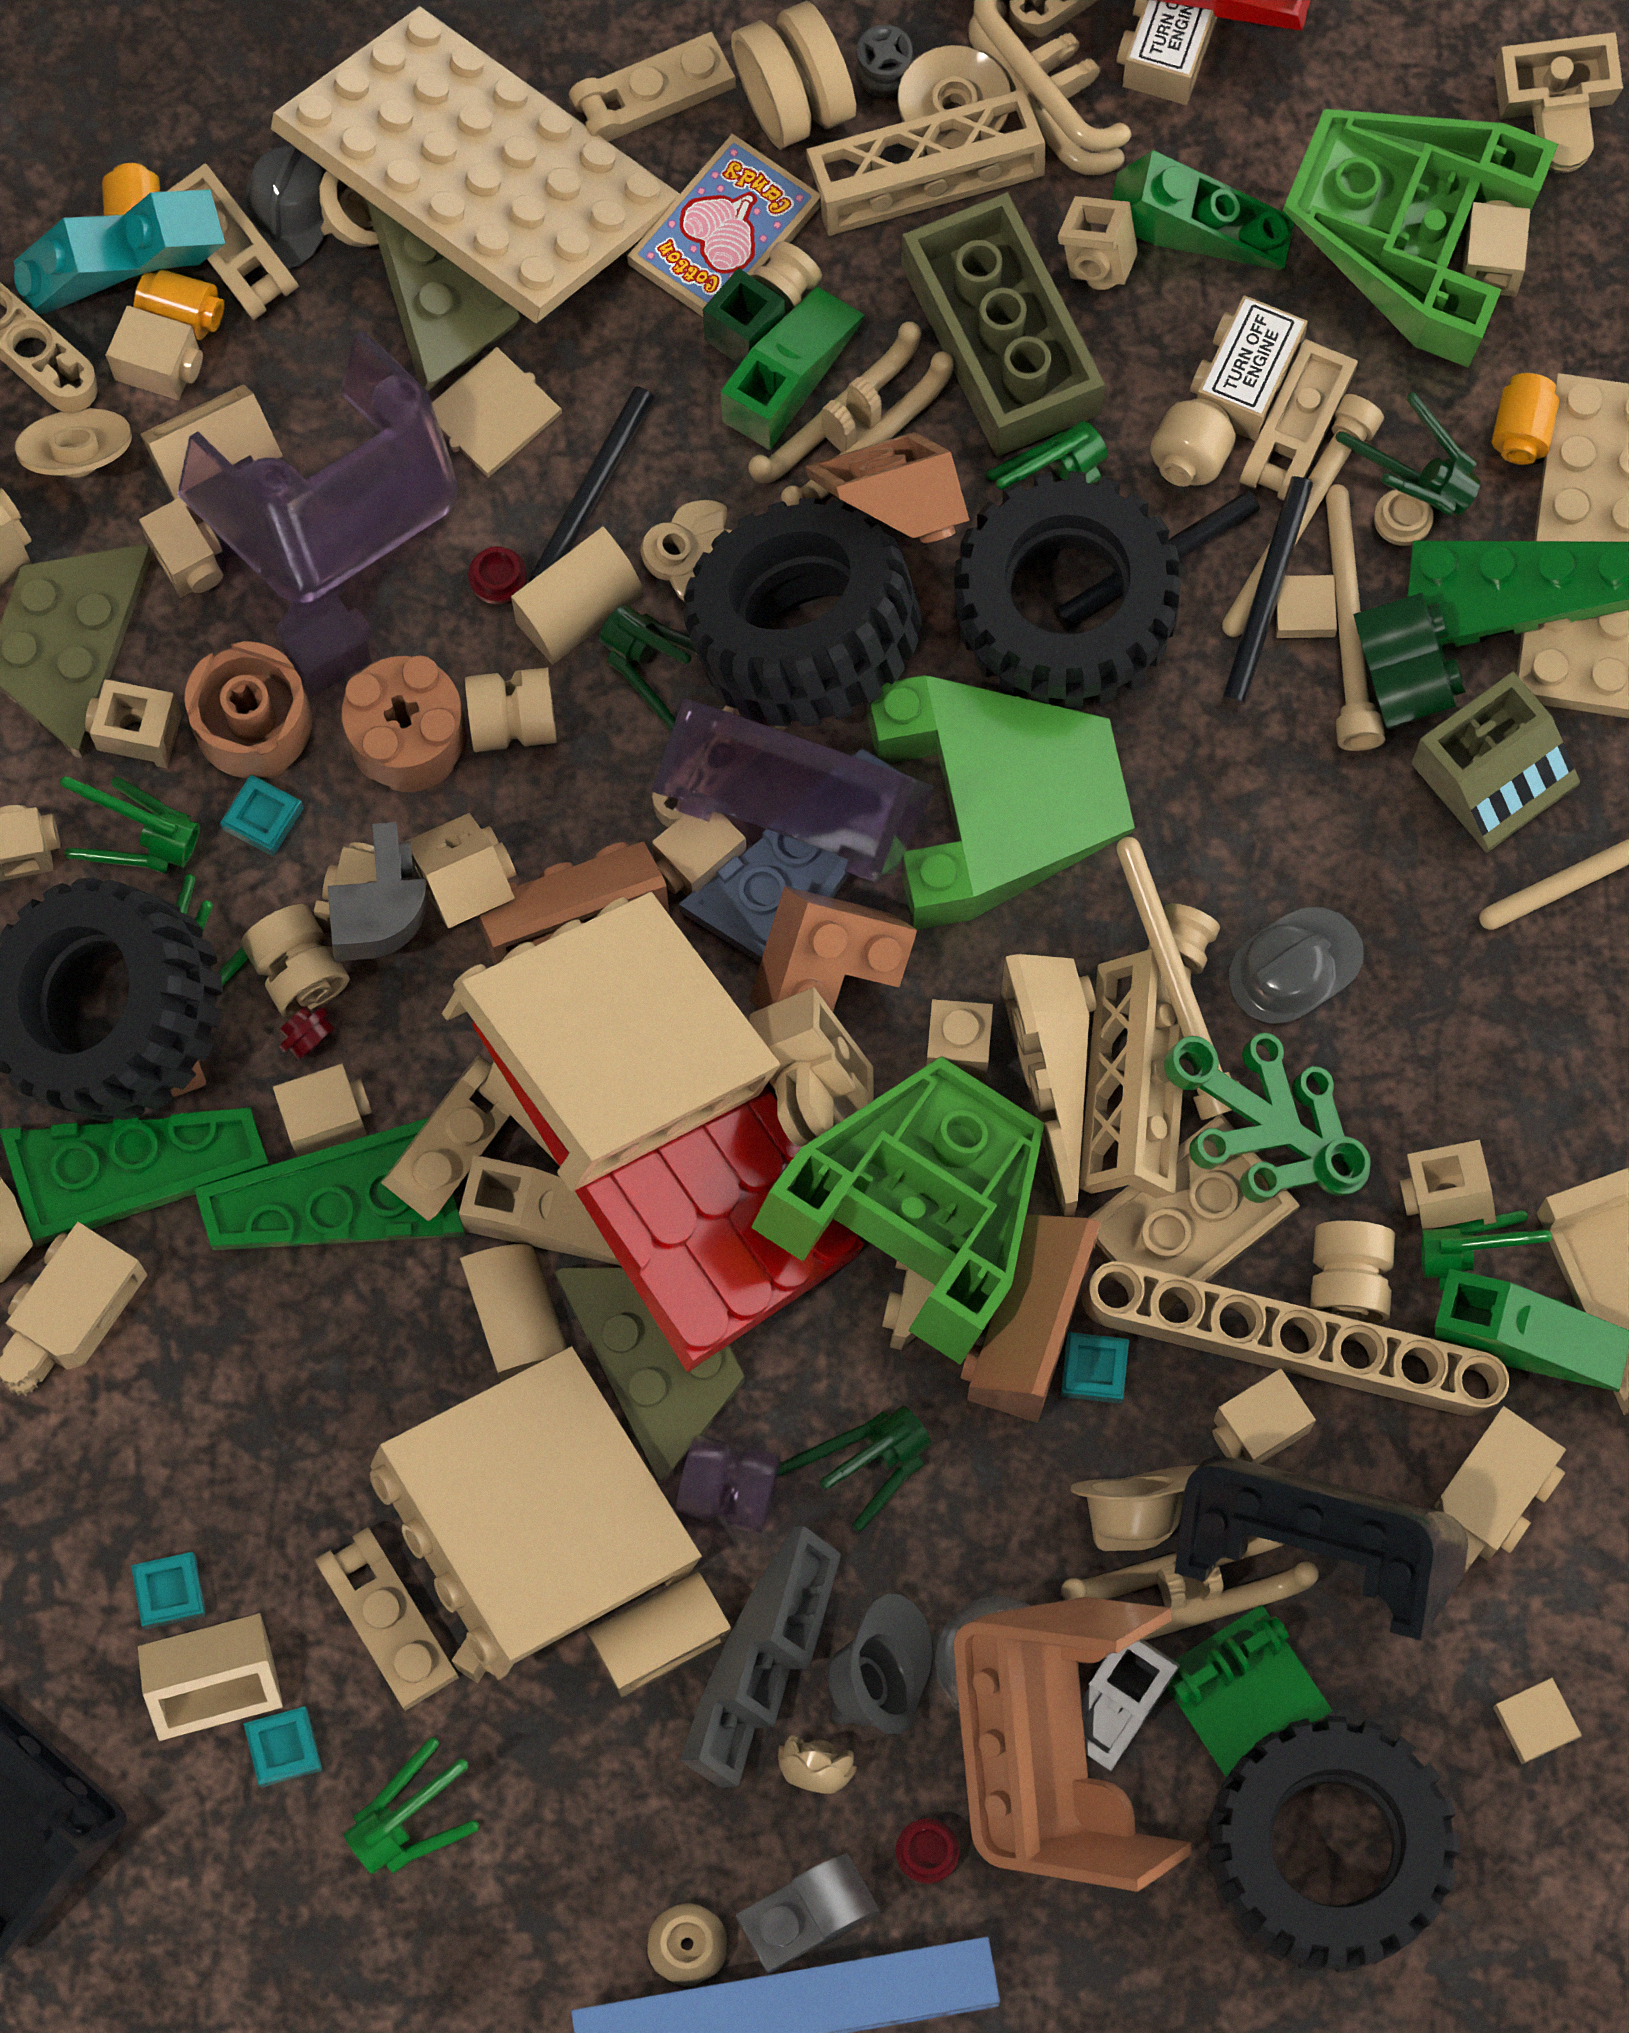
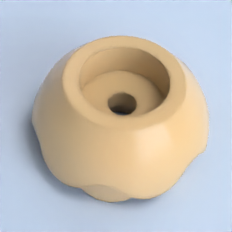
M791 1735L784 1746L779 1745V1766L786 1781L806 1790L834 1794L847 1785L857 1769V1766L853 1765V1751L844 1750L838 1753L836 1748L826 1740L819 1739L804 1743L799 1736Z
M676 1905L660 1914L650 1928L648 1935L650 1963L658 1974L676 1985L690 1987L716 1975L726 1959L727 1933L725 1927L715 1914L700 1905ZM683 1939H692L694 1944L690 1950H684L681 1947Z

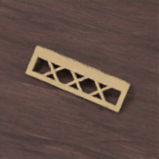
M1024 89L806 149L807 160L820 193L822 220L828 236L1045 176V141ZM1017 111L1024 129L1003 134L988 126L993 117ZM949 129H956L969 135L963 146L952 149L936 144L934 140L939 132ZM895 144H901L915 150L909 161L893 164L879 157L885 147ZM847 159L860 165L854 176L830 182L824 164Z
M1149 949L1098 964L1096 1011H1094L1079 1182V1188L1090 1194L1126 1185L1156 1199L1175 1194L1183 1089L1177 1087L1168 1079L1164 1068V1059L1167 1052L1184 1036L1153 950ZM1184 966L1191 984L1192 970ZM1132 975L1131 989L1118 1005L1116 1003L1118 979ZM1126 1028L1128 1030L1127 1044L1114 1061L1111 1058L1112 1044L1122 1030ZM1179 1059L1180 1065L1184 1070L1185 1059ZM1121 1083L1123 1086L1122 1101L1109 1117L1107 1115L1108 1099ZM1116 1140L1119 1143L1117 1168L1102 1171L1103 1156Z

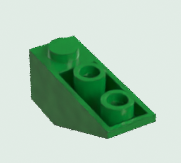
M1155 150L1148 152L1117 173L1111 200L1130 202L1135 237L1155 246L1275 270L1285 268L1294 221L1285 212Z
M816 287L752 347L720 391L722 422L771 450L864 321L865 314L823 289Z
M1449 1268L1435 1323V1340L1489 1353L1497 1357L1508 1367L1620 1392L1629 1354L1628 1329L1514 1283Z

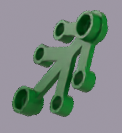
M1260 1033L1245 1044L1242 1050V1058L1247 1068L1259 1074L1267 1101L1218 1070V1054L1213 1045L1204 1038L1198 1036L1185 1037L1167 1052L1164 1059V1068L1168 1079L1174 1085L1185 1090L1200 1088L1256 1125L1225 1132L1216 1128L1202 1131L1191 1141L1189 1146L1190 1157L1198 1167L1210 1170L1218 1167L1232 1156L1284 1146L1289 1147L1307 1159L1275 1167L1268 1162H1258L1242 1174L1240 1179L1241 1191L1248 1200L1255 1203H1263L1275 1196L1280 1190L1316 1183L1329 1194L1349 1196L1360 1190L1367 1182L1370 1173V1156L1366 1148L1358 1140L1344 1136L1332 1097L1334 1090L1332 1076L1322 1067L1311 1066L1296 1076L1292 1084V1091L1296 1100L1304 1106L1311 1107L1317 1131L1316 1135L1300 1124L1282 1064L1284 1048L1281 1041L1273 1034ZM1256 1045H1261L1268 1050L1270 1062L1264 1061L1258 1056ZM1179 1059H1185L1191 1063L1194 1069L1193 1076L1183 1070ZM1307 1078L1317 1082L1320 1087V1095L1313 1094L1306 1085ZM1204 1140H1208L1216 1146L1218 1151L1217 1157L1209 1156L1203 1148ZM1331 1159L1338 1160L1343 1165L1344 1176L1336 1172L1332 1166ZM1254 1174H1260L1267 1180L1268 1191H1263L1256 1186Z

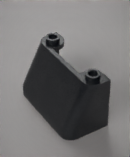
M1214 1456L1205 1459L1188 1477L1184 1491L1174 1574L1205 1582L1213 1572L1216 1562L1221 1558L1227 1557V1559L1240 1561L1247 1552L1249 1535L1366 1566L1362 1595L1376 1598L1378 1595L1387 1603L1393 1615L1390 1633L1421 1641L1464 1577L1468 1553V1537L1463 1526L1453 1516L1442 1511L1258 1463L1230 1457Z
M1 1698L0 1964L10 1959L109 1848L127 1824L126 1815L122 1807Z

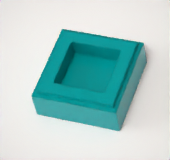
M250 775L220 822L223 831L274 857L304 807L301 800Z
M1068 1332L1060 1397L1122 1404L1129 1339Z
M193 1552L131 1565L141 1626L145 1630L206 1617L197 1560Z
M305 1706L243 1723L257 1782L261 1788L322 1771L308 1709Z

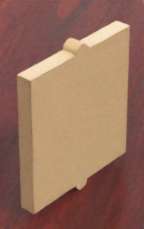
M496 347L423 410V414L450 440L449 444L453 452L461 451L489 478L562 414V409L535 384L533 373L528 372L525 374Z

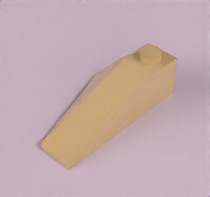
M1025 954L1006 956L1001 988L1002 1000L1034 1116L1044 1123L1041 1141L1062 1217H1074L1079 1194L1089 1012L1096 1011L1093 987L1088 975L1078 976L1074 958Z

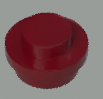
M494 546L484 549L474 557L469 566L468 579L472 591L478 598L491 604H504L512 601L511 596L526 585L527 571L524 561L516 552L505 547Z
M306 1005L279 1029L286 1037L278 1046L283 1053L290 1050L298 1060H301L333 1032L335 1027L326 1019L329 1015L327 1009L323 1006L313 1013Z
M935 1819L916 1820L906 1826L900 1833L895 1849L896 1860L901 1871L909 1879L921 1884L938 1883L946 1879L955 1869L959 1859V1843L954 1832L943 1822Z

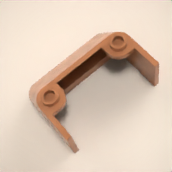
M1081 1597L981 1615L958 1630L954 1639V1657L971 1835L977 1851L988 1863L1004 1869L1138 1892L1192 1855L1191 1842L1136 1833L1134 1810L1125 1792L1109 1781L1088 1778L1078 1662L1095 1663L1111 1653L1117 1654L1172 1621L1171 1608Z

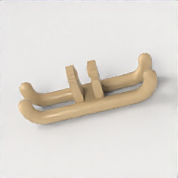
M974 0V14L969 23V40L973 48L991 57L1002 68L1009 81L1011 92L1021 89L1025 90L1042 136L1058 158L1071 170L1084 175L1101 176L1120 168L1124 163V154L1119 147L1125 145L1130 140L1131 131L1129 126L1119 122L1104 129L1091 127L1067 100L1095 81L1100 73L1098 65L1090 58L1050 77L1047 75L1061 63L1069 60L1078 51L1080 43L1074 35L1065 33L1063 36L1061 35L1059 38H1055L1036 50L1029 52L1003 19L1006 14V5L1002 0ZM1080 147H1083V148L1088 149V150H1090V151H1101V152H1098V153H1089V152H1087V151H1084V150H1083L1082 148H1080Z
M913 321L903 323L899 328L898 337L890 349L866 372L854 379L838 397L826 404L820 413L770 457L764 455L752 457L748 465L751 477L755 482L762 484L771 483L781 478L825 438L841 451L839 455L890 440L923 411L943 390L953 371V358L947 352L940 351L934 354L931 359V365L920 382L881 416V397L878 395V391L906 366L917 350L921 338V329L917 323ZM810 480L801 488L797 486L786 487L781 494V502L784 501L787 506L799 504L800 498H817L822 501L830 492L813 480Z
M1249 1535L1247 1552L1241 1559L1275 1549L1284 1544ZM1176 1552L1088 1579L1070 1578L1063 1583L1061 1595L1064 1600L1081 1597L1107 1600L1158 1584L1165 1607L1171 1608L1172 1621L1142 1638L1145 1641L1298 1594L1314 1585L1319 1573L1313 1563L1304 1561L1280 1574L1223 1591V1580L1219 1566L1235 1560L1227 1559V1557L1221 1558L1216 1562L1213 1572L1204 1582L1174 1574Z

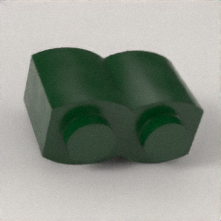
M1419 593L1353 614L1387 728L1393 730L1460 709L1457 695L1466 693V688L1457 660L1446 661L1440 639L1449 636V630L1439 602L1429 605L1426 595Z

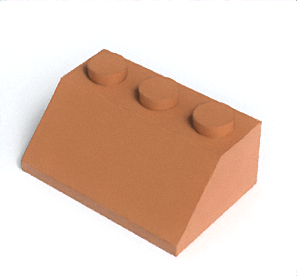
M916 432L805 466L808 478L839 499L911 538L920 536L922 543L934 542L950 537L956 533L954 525L970 521L951 451Z
M644 841L631 846L627 842H619L603 848L596 854L595 859L575 866L571 862L553 865L545 869L540 874L539 879L519 886L514 882H508L515 899L478 915L477 919L494 965L502 962L504 957L517 946L529 941L534 946L549 940L553 933L564 924L575 919H579L582 924L592 920L608 904L622 897H625L630 902L652 891L669 914L667 887Z
M1026 1214L1012 1286L988 1322L990 1326L983 1347L974 1344L967 1354L960 1379L971 1382L968 1391V1401L1038 1423L1094 1253L1101 1224L1100 1221L1080 1217Z

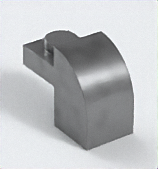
M397 822L372 824L377 882L328 886L334 961L377 958L393 953L414 937L423 922L427 906L426 878L401 880V878L413 877L411 842H398Z
M1142 1639L1117 1654L1111 1653L1108 1655L1081 1698L1086 1754L1111 1771L1180 1667V1664Z
M846 1853L792 1879V1883L736 1914V1918L766 1973L770 1974L818 1945L823 1944L825 1947L879 1916L880 1909L849 1854Z

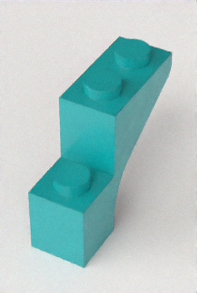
M211 189L150 192L124 215L61 219L13 261L15 267L14 281L17 291L23 296L24 303L37 315L55 311L144 273L167 268L200 265L225 245Z

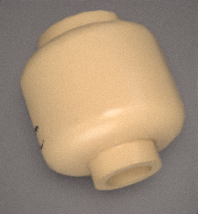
M1196 398L1177 402L1167 411L1152 438L1150 452L1154 463L1160 469L1161 475L1170 483L1177 486L1206 485L1218 477L1234 447L1236 435L1229 415L1221 406L1208 399Z

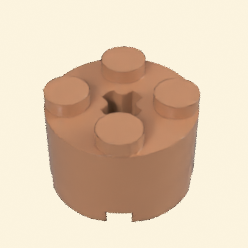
M243 641L230 644V649L214 656L211 653L203 658L191 672L184 694L189 723L200 751L219 770L241 778H249L250 775L268 779L279 777L285 773L288 766L302 753L311 734L312 713L302 680L293 664L279 650L258 642Z
M422 655L385 658L369 665L347 682L342 704V723L354 762L365 776L389 786L391 790L399 792L426 790L448 777L454 770L453 766L459 759L462 751H464L467 742V730L458 691L450 677L432 659ZM410 721L412 725L407 728H400L399 723Z

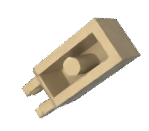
M79 1222L76 1223L69 1234L63 1232L57 1236L45 1254L44 1263L46 1267L33 1285L30 1283L24 1284L15 1294L9 1305L8 1314L11 1316L7 1320L6 1325L14 1335L2 1350L4 1354L0 1357V1380H2L7 1389L10 1388L11 1393L16 1392L18 1396L20 1394L26 1396L28 1392L33 1393V1389L38 1388L37 1383L44 1380L55 1363L65 1369L84 1366L147 1277V1273L136 1258Z
M1504 1406L1433 1506L1434 1510L1453 1516L1463 1526L1467 1534L1468 1553L1465 1572H1467L1478 1555L1489 1561L1499 1547L1511 1553L1531 1524L1530 1521L1521 1516L1534 1497L1545 1503L1566 1473L1558 1468L1556 1464L1567 1449Z

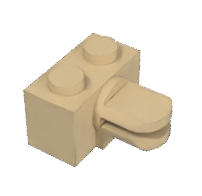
M1616 32L1501 47L1493 63L1500 119L1533 115L1536 136L1558 144L1549 170L1555 173H1569L1577 170L1587 161L1594 148L1590 108L1613 105L1623 89Z
M814 987L750 1014L749 1023L781 1064L769 1082L775 1089L777 1096V1116L787 1137L795 1145L801 1147L814 1140L815 1135L820 1136L834 1127V1124L843 1121L874 1100L873 1066Z

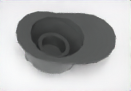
M292 144L290 146L273 148L259 158L252 168L251 178L240 205L242 211L288 270L301 266L311 258L323 240L324 234L321 231V226L324 220L321 212L319 185L324 173L327 171ZM262 265L258 266L259 268L265 270Z
M1304 907L1293 911L1248 939L1235 953L1229 969L1230 991L1237 1005L1251 1018L1268 1024L1290 1023L1305 1016L1343 991L1358 976L1364 960L1363 941L1356 927L1338 912L1324 907Z
M884 1594L873 1600L862 1618L854 1640L833 1656L828 1666L827 1681L834 1701L831 1718L835 1723L841 1725L853 1723L854 1725L865 1727L875 1726L886 1734L899 1735L911 1727L916 1715L917 1705L930 1674L933 1649L932 1637L925 1617L915 1603L903 1595Z

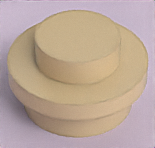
M1392 490L1386 493L1376 506L1374 513L1375 527L1379 534L1392 544L1400 546L1413 545V541H1421L1429 533L1433 523V510L1428 503L1400 491Z

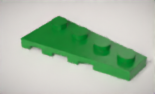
M1413 541L1408 597L1423 593L1426 595L1429 605L1437 602L1440 603L1449 630V636L1440 639L1441 645L1454 642L1455 647L1480 642L1479 637L1509 630H1514L1515 634L1539 629L1538 624L1568 618L1570 622L1626 611L1629 610V542Z
M251 1108L172 1114L170 1118L139 1120L138 1117L128 1120L113 1119V1123L78 1126L77 1122L52 1124L51 1128L22 1130L21 1127L0 1129V1135L30 1235L36 1247L53 1242L63 1232L69 1234L77 1222L89 1229H93L196 1195L194 1190L196 1187L269 1166Z
M429 1117L194 1188L209 1243L213 1250L462 1237L466 1235L453 1193L439 1213L430 1221H427L381 1183Z

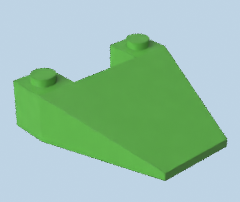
M1324 109L1283 211L1415 347L1469 368L1502 289L1447 268L1473 202L1506 201L1515 207L1529 208L1531 212L1558 144L1505 123Z
M927 675L896 680L893 685L886 682L881 687V696L868 706L866 704V713L874 751L878 759L886 764L938 755L957 842L902 852L901 876L912 927L916 930L972 920L1134 832V822L1109 718Z
M941 1056L800 1148L770 1190L751 1228L801 1261L805 1260L833 1219L936 1285L908 1331L961 1365L1012 1286L1044 1123Z

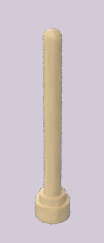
M1347 394L1342 398L1334 413V425L1331 428L1334 436L1308 478L1314 484L1295 545L1352 449L1336 440V434L1343 431L1363 442L1370 441L1384 420V415L1380 409L1365 398ZM1270 543L1222 622L1224 633L1230 637H1238L1243 633Z
M1335 484L1330 486L1326 493L1332 568L1335 579V599L1346 705L1340 710L1341 716L1336 719L1335 723L1338 746L1349 751H1360L1382 745L1385 741L1383 716L1376 712V706L1369 702L1365 654L1353 615L1360 612L1349 493L1343 485Z
M1124 837L1117 844V854L1184 1038L1198 1036L1212 1044L1140 843L1133 837ZM1219 1064L1218 1070L1222 1072L1221 1066ZM1229 1071L1224 1073L1231 1078ZM1197 1088L1198 1095L1194 1096L1193 1099L1201 1120L1232 1110L1200 1088Z
M1629 838L1484 908L1479 916L1481 925L1488 930L1497 929L1629 865Z

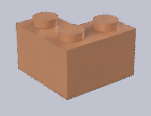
M784 886L749 1001L759 1009H763L814 987L833 1012L845 974L900 987L917 930L893 913Z

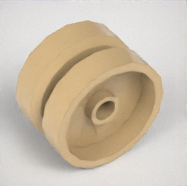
M808 0L781 11L777 16L776 31L762 20L735 30L731 34L733 55L743 88L760 125L777 148L783 149L806 139L810 135L811 119L827 130L856 116L853 86L843 56L824 17L816 6Z

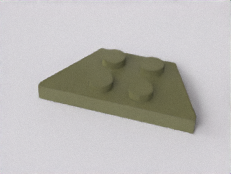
M366 199L421 391H429L459 365L463 366L478 355L483 347L490 342L497 341L512 330L520 320L519 313L509 303Z
M140 544L21 566L0 624V691L7 697L13 698L29 717L40 726L43 725L74 756L82 758L90 737L89 732L85 730L87 708L93 697L100 698L104 680H110L153 556L149 546Z
M562 1268L556 1271V1278L658 1485L660 1486L668 1482L679 1462L693 1444L699 1442L712 1425L713 1418L723 1405L729 1403L745 1382V1376L730 1346H726L687 1373L623 1268Z

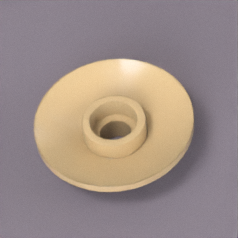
M942 46L929 50L910 64L903 74L899 85L898 106L902 120L906 122L945 111L944 106L951 102H956L963 106L1010 93L1011 89L1002 68L985 53L966 46ZM1009 113L993 117L988 127L999 132L1006 123ZM949 129L939 132L934 143L952 149L963 146L969 135L956 129Z
M85 408L82 411L72 413L62 411L46 416L29 425L18 436L15 443V451L20 464L33 472L77 478L91 474L95 469L114 461L122 455L131 443L132 433L128 421L112 411L96 408Z

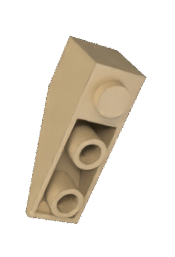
M477 1155L473 1156L459 1210V1216L465 1232L620 1265L576 1192H571L561 1177L528 1166Z

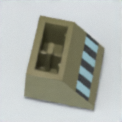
M1514 671L1420 738L1411 763L1486 853L1575 789L1580 783L1551 714Z

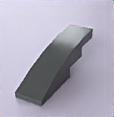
M805 1526L793 1527L756 1584L725 1642L694 1717L680 1761L718 1787L739 1786L755 1728H772L775 1726L790 1669L810 1668L841 1553Z

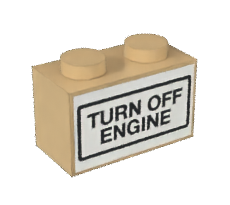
M1136 0L1133 15L1140 17L1136 31H1125L1117 56V63L1125 65L1123 87L1187 105L1217 17H1215L1213 10L1155 0Z
M1244 295L1235 315L1229 312L1224 313L1213 339V344L1219 346L1218 351L1212 362L1202 360L1192 381L1190 392L1197 394V398L1208 399L1217 403L1229 415L1236 434L1257 441L1304 342L1308 321Z

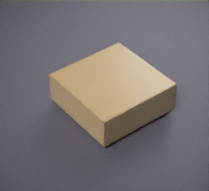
M1334 575L1285 576L1275 607L1276 638L1335 637L1337 619Z
M1553 1678L1493 1706L1522 1765L1582 1736Z

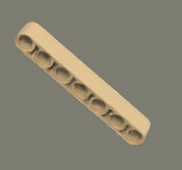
M1112 1261L1101 1265L1093 1273L1083 1291L1082 1304L1086 1314L1094 1322L1105 1327L1277 1370L1281 1368L1285 1372L1461 1416L1475 1417L1485 1413L1505 1397L1509 1388V1374L1505 1365L1497 1357L1486 1352L1126 1262ZM1106 1280L1121 1283L1128 1293V1305L1121 1308H1112L1105 1305L1099 1297L1098 1284ZM1166 1295L1181 1298L1188 1308V1320L1182 1323H1172L1166 1320L1160 1313L1159 1299ZM1226 1310L1241 1313L1248 1323V1335L1244 1338L1228 1336L1220 1326V1313ZM1286 1325H1294L1301 1328L1308 1338L1307 1352L1299 1354L1288 1351L1280 1339L1281 1328ZM1354 1340L1364 1346L1368 1353V1365L1366 1368H1353L1343 1360L1341 1355V1344L1343 1341ZM1414 1355L1424 1361L1428 1368V1380L1425 1384L1413 1383L1404 1376L1401 1368L1404 1356ZM1474 1370L1484 1376L1488 1383L1486 1399H1476L1465 1391L1462 1384L1464 1371Z

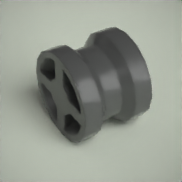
M877 25L868 29L860 37L857 44V79L861 87L869 94L878 97H892L898 94L903 74L913 60V47L908 35L900 28L891 25ZM893 63V67L881 69L883 64Z

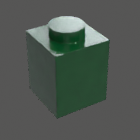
M738 267L703 308L704 340L740 365L752 347L785 317L784 299Z

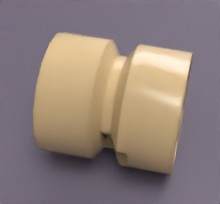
M548 667L515 671L512 679L509 681H504L499 673L465 677L467 708L474 752L507 749L511 739H518L524 747L557 743Z
M304 904L291 905L264 917L243 935L240 942L258 975L268 976L264 986L282 1017L292 1018L306 1005L311 1011H314L328 1003L342 992L350 980L341 962L334 961L333 948L322 946L326 936L308 905Z
M1331 1221L1317 1225L1314 1237L1313 1263L1324 1271L1313 1276L1309 1308L1370 1324L1388 1321L1390 1318L1392 1290L1388 1286V1280L1381 1275L1390 1271L1393 1267L1395 1232L1379 1224L1361 1221Z

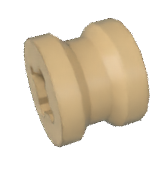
M780 241L770 251V261L768 264L757 267L750 276L784 299L785 314H788L802 301L801 295L805 290L814 289L821 281L822 274L817 264L804 251L791 243Z
M1173 903L1165 905L1164 912L1184 966L1192 970L1191 974L1202 973L1207 962L1204 951L1208 943L1216 940L1220 925L1211 916L1190 906Z

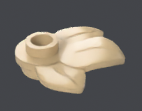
M711 500L693 501L682 505L675 513L671 523H660L653 526L646 533L641 543V557L647 570L659 579L670 580L678 597L683 601L686 585L690 577H695L693 569L702 553L710 554L713 550L711 544L721 532L726 530L730 533L732 531L723 529L727 518V507L722 503ZM663 543L673 545L679 550L680 554H669L664 549Z

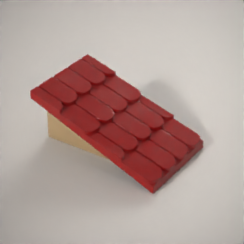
M473 1021V1028L494 1060L484 1088L561 1167L569 1155V1151ZM767 1086L764 1087L759 1096L575 1190L687 1373L858 1257L864 1245L858 1234L833 1219L805 1260L801 1261L751 1228L770 1190L800 1148L803 1147L795 1145L784 1132L777 1116V1101Z

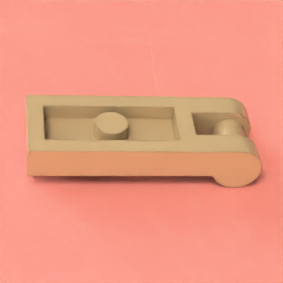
M711 31L600 79H583L570 89L569 96L576 110L585 113L588 119L585 126H587L592 136L599 135L609 142L736 88V79ZM618 99L622 108L616 111L608 110L605 104Z
M205 163L168 191L211 189L225 245L208 257L207 260L254 321L267 311L264 305L280 293H283L285 297L288 296L299 285ZM259 265H262L268 274L250 287L243 277Z
M1307 339L1304 340L1246 462L1240 483L1254 489L1259 484L1277 491V498L1284 501L1291 477L1306 478L1330 427L1334 413L1353 378L1358 360ZM1273 451L1293 459L1288 471L1268 463Z
M478 1055L462 1073L381 1182L427 1221H430L439 1213L469 1172L473 1156H480L510 1116L484 1088L492 1064L481 1055ZM475 1090L492 1103L486 1113L469 1100Z
M369 1527L352 1536L355 1542L334 1555L329 1550L314 1560L404 1711L452 1683L459 1676ZM368 1563L377 1578L355 1591L347 1575Z

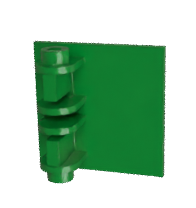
M1262 1604L1175 1659L1174 1661L1180 1664V1667L1167 1686L1172 1697L1225 1778H1227L1240 1758L1252 1749L1257 1741L1270 1732L1277 1733L1285 1729L1289 1723L1308 1718L1310 1722H1317L1332 1712L1327 1701L1287 1643L1286 1639L1289 1638V1634L1277 1616L1271 1618Z

